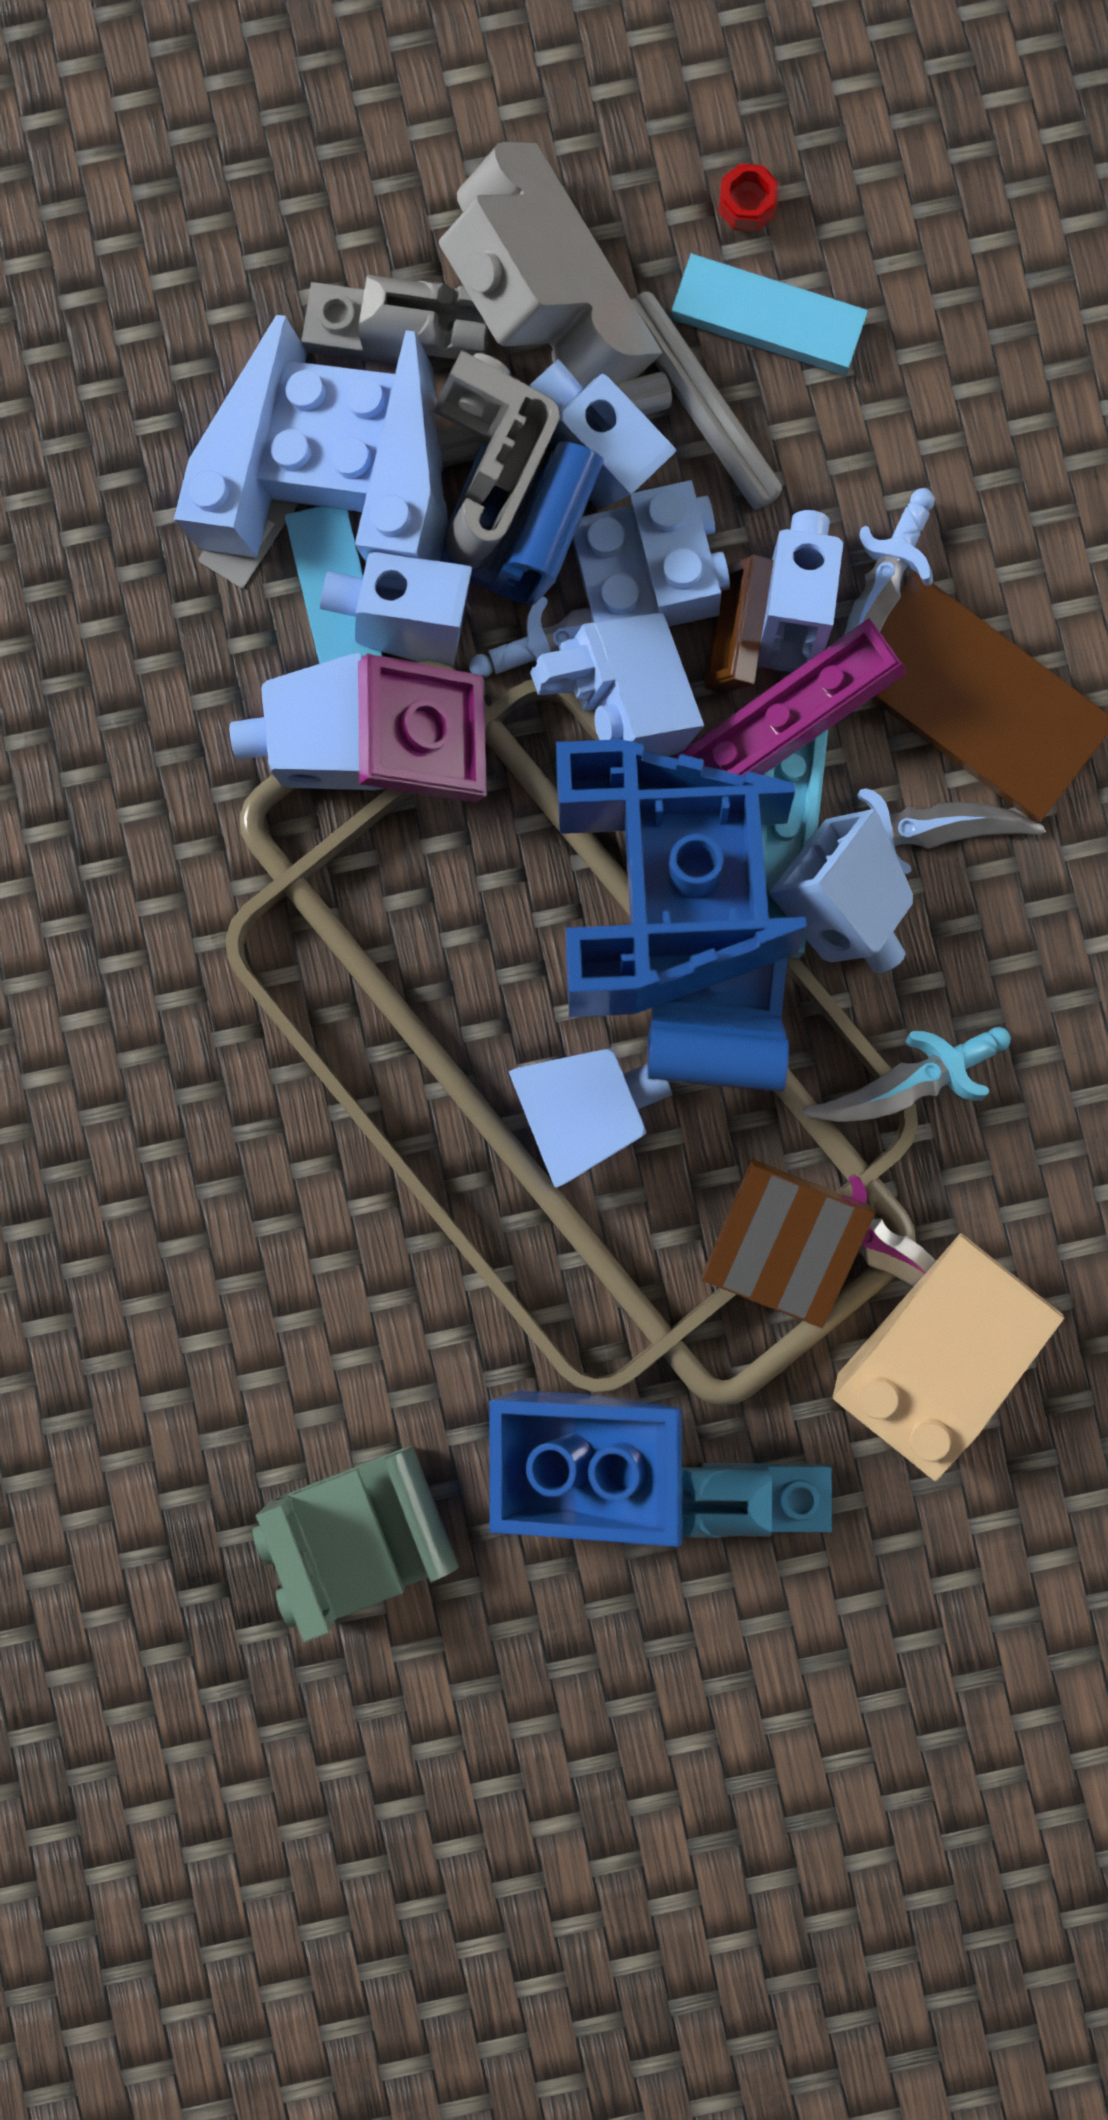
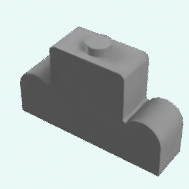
M528 142L498 143L457 191L458 203L463 213L439 239V245L492 335L500 345L508 347L550 344L553 348L551 351L553 362L559 359L582 387L602 373L608 376L616 385L637 378L663 352L538 144Z

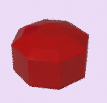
M740 163L721 180L718 213L733 230L758 232L775 218L779 182L764 165Z

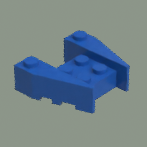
M623 739L556 742L559 833L625 831L631 925L566 928L569 1017L637 1014L798 954L807 927L806 917L769 919L761 825L787 824L795 795L794 783L749 771L746 772L745 776L710 768L703 766L704 760L682 754L679 755V759L645 751V745Z

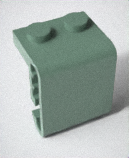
M413 1445L271 1500L256 1515L259 1526L252 1529L254 1542L261 1560L266 1566L274 1563L283 1588L276 1590L277 1603L283 1620L288 1628L298 1626L303 1642L329 1633L335 1620L402 1594L405 1586L426 1578L433 1582L459 1568Z

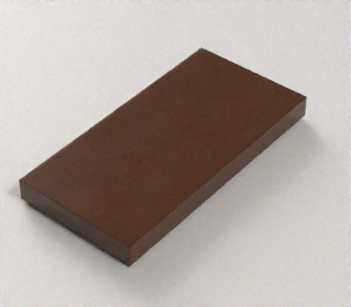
M914 572L900 590L901 598L888 615L880 631L883 638L903 664L907 674L871 698V700L1028 818L1039 823L1107 736L1108 714L932 583L929 586H925L920 575Z

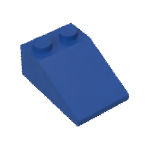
M524 1390L489 1400L490 1532L676 1547L682 1545V1408L581 1393Z

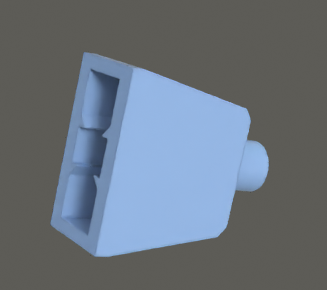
M557 359L530 384L531 388L550 397L556 403L559 410V421L548 442V447L554 453L559 442H571L597 452L604 459L589 497L598 510L633 494L677 451L617 385L603 373L582 387L563 363Z
M813 510L796 512L792 516L791 529L779 531L772 558L774 562L757 667L794 672L826 648L834 622L843 541L838 537L828 536L830 519L821 512Z
M380 552L369 553L363 578L327 571L322 589L320 609L356 617L355 642L361 646L417 662L436 661L454 667L472 567Z
M349 654L267 680L263 683L261 690L264 717L230 722V740L236 760L268 756L270 771L281 786L288 788L384 789L359 785L358 661L363 658L362 654Z
M876 809L825 819L769 893L788 918L806 917L807 927L804 937L822 959L828 962H838L864 958L872 972L883 973L900 964L906 955L905 950L893 931L913 904L911 888Z
M612 1048L523 1066L508 1071L555 1188L565 1185L647 1134L638 1109L672 1096L668 1081L647 1079V1064L622 1073Z

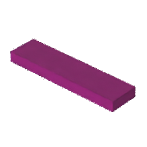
M868 618L673 758L679 759V755L682 754L704 760L703 766L742 776H745L747 771L764 775V773L774 768L907 674V671L871 619Z

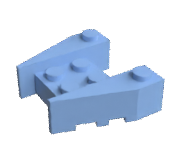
M276 315L188 460L174 520L200 550L257 558L271 500L327 506L362 512L355 546L366 562L368 554L373 552L440 561L448 528L447 504L443 497L441 471H443L442 454L438 444L436 417L433 412L436 406L433 367L415 331H405L396 373L389 374L305 363L307 351L286 316Z

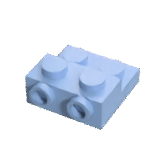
M692 480L635 492L630 495V506L581 517L572 540L592 623L664 612L667 624L670 627L720 615L721 591L730 589L727 563L723 552L713 554L710 552L706 535L715 533L713 510L708 495L696 498Z

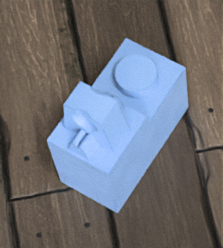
M664 612L583 624L575 638L561 642V645L558 647L559 651L541 654L537 659L536 667H532L530 672L538 695L574 692L576 699L580 701L583 711L595 709V729L600 740L623 739L645 745V751L663 756H673L685 750L704 727Z

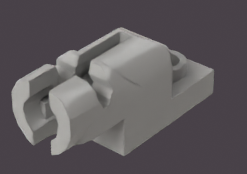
M367 275L365 289L311 282L301 341L307 352L398 365L406 330L415 331L427 357L429 355L457 359L461 350L474 356L476 353L487 355L489 343L486 341L488 326L464 286L453 289L444 283L415 282Z

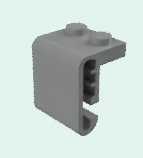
M461 350L433 412L489 442L460 503L462 506L446 534V548L451 559L456 564L476 569L485 563L506 533L557 426L559 410L556 403L550 397L509 376V369L499 360L482 353H476L472 356ZM495 485L508 493L490 531L481 527L479 518L484 509L481 505Z

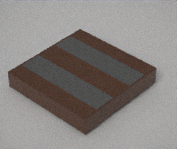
M752 1159L703 1270L702 1281L823 1328L874 1218V1208Z

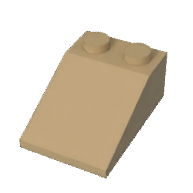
M960 1233L840 1370L832 1399L936 1482L979 1435L1063 1321L1064 1315Z

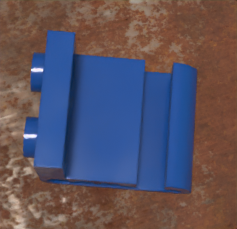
M559 442L554 453L551 452L541 468L535 470L504 536L485 563L476 569H472L470 582L526 606L536 604L556 581L604 463L602 456L576 443ZM484 444L480 445L449 519L448 528L462 506L460 503L487 448ZM495 485L481 505L484 509L479 518L481 527L490 531L508 493ZM445 537L440 562L456 564L448 554Z
M788 958L651 1008L647 1044V1079L784 1092L788 1067V1039H785L786 1032L781 1015Z

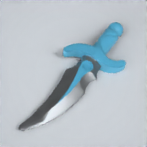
M995 1027L988 1031V1033L984 1032L966 1041L964 1044L952 1047L944 1039L933 1033L912 1031L906 1038L907 1045L925 1052L929 1057L927 1060L919 1063H900L887 1074L863 1088L826 1103L804 1107L801 1113L805 1117L836 1122L869 1120L907 1109L920 1097L927 1095L937 1096L940 1089L945 1085H948L955 1094L964 1099L981 1101L988 1095L989 1089L987 1086L973 1082L968 1077L966 1069L996 1055V1052L1006 1050L1010 1045L1011 1036L1006 1029Z

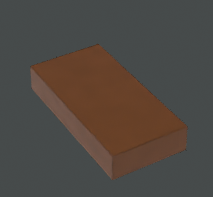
M754 554L727 566L730 589L721 591L720 615L715 616L704 683L706 685L705 689L725 694L754 684L774 560Z

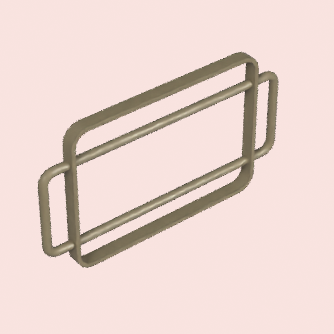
M436 661L416 662L420 664L455 670L450 665ZM527 680L507 691L489 707L484 702L485 742L559 830L558 794L556 787L507 730L502 721L518 708L531 701L549 700L565 707L573 714L593 740H600L595 729V712L593 710L583 711L580 701L576 699L574 692L538 695L533 680ZM272 774L258 785L244 801L239 817L241 836L250 852L274 881L246 902L231 919L225 941L227 959L233 971L558 1373L571 1384L592 1392L615 1390L632 1381L663 1356L689 1390L703 1401L719 1406L739 1404L756 1394L896 1278L890 1273L877 1268L867 1267L840 1290L823 1328L802 1321L737 1376L729 1380L714 1378L682 1339L736 1294L721 1288L717 1289L671 1327L562 1192L554 1187L549 1176L307 882L310 876L413 793L386 789L295 864L289 860L268 834L264 822L266 813L271 807L295 788L281 786ZM594 833L562 834L630 916L628 874ZM287 896L652 1343L623 1368L610 1375L593 1376L580 1372L565 1358L252 973L245 960L244 942L248 930L258 918ZM788 957L786 972L873 1077L877 1080L891 1071V1068L802 961L798 958ZM787 1068L784 1092H774L848 1180L836 1192L850 1197L851 1185L849 1177L853 1174L857 1175L866 1189V1203L873 1206L875 1214L880 1219H883L885 1226L891 1232L900 1236H907L916 1243L914 1224L908 1213L879 1179V1176L899 1161L913 1144L918 1127L915 1102L911 1107L898 1112L899 1128L895 1140L885 1152L868 1165L832 1121L805 1117L801 1113L804 1107L818 1104Z

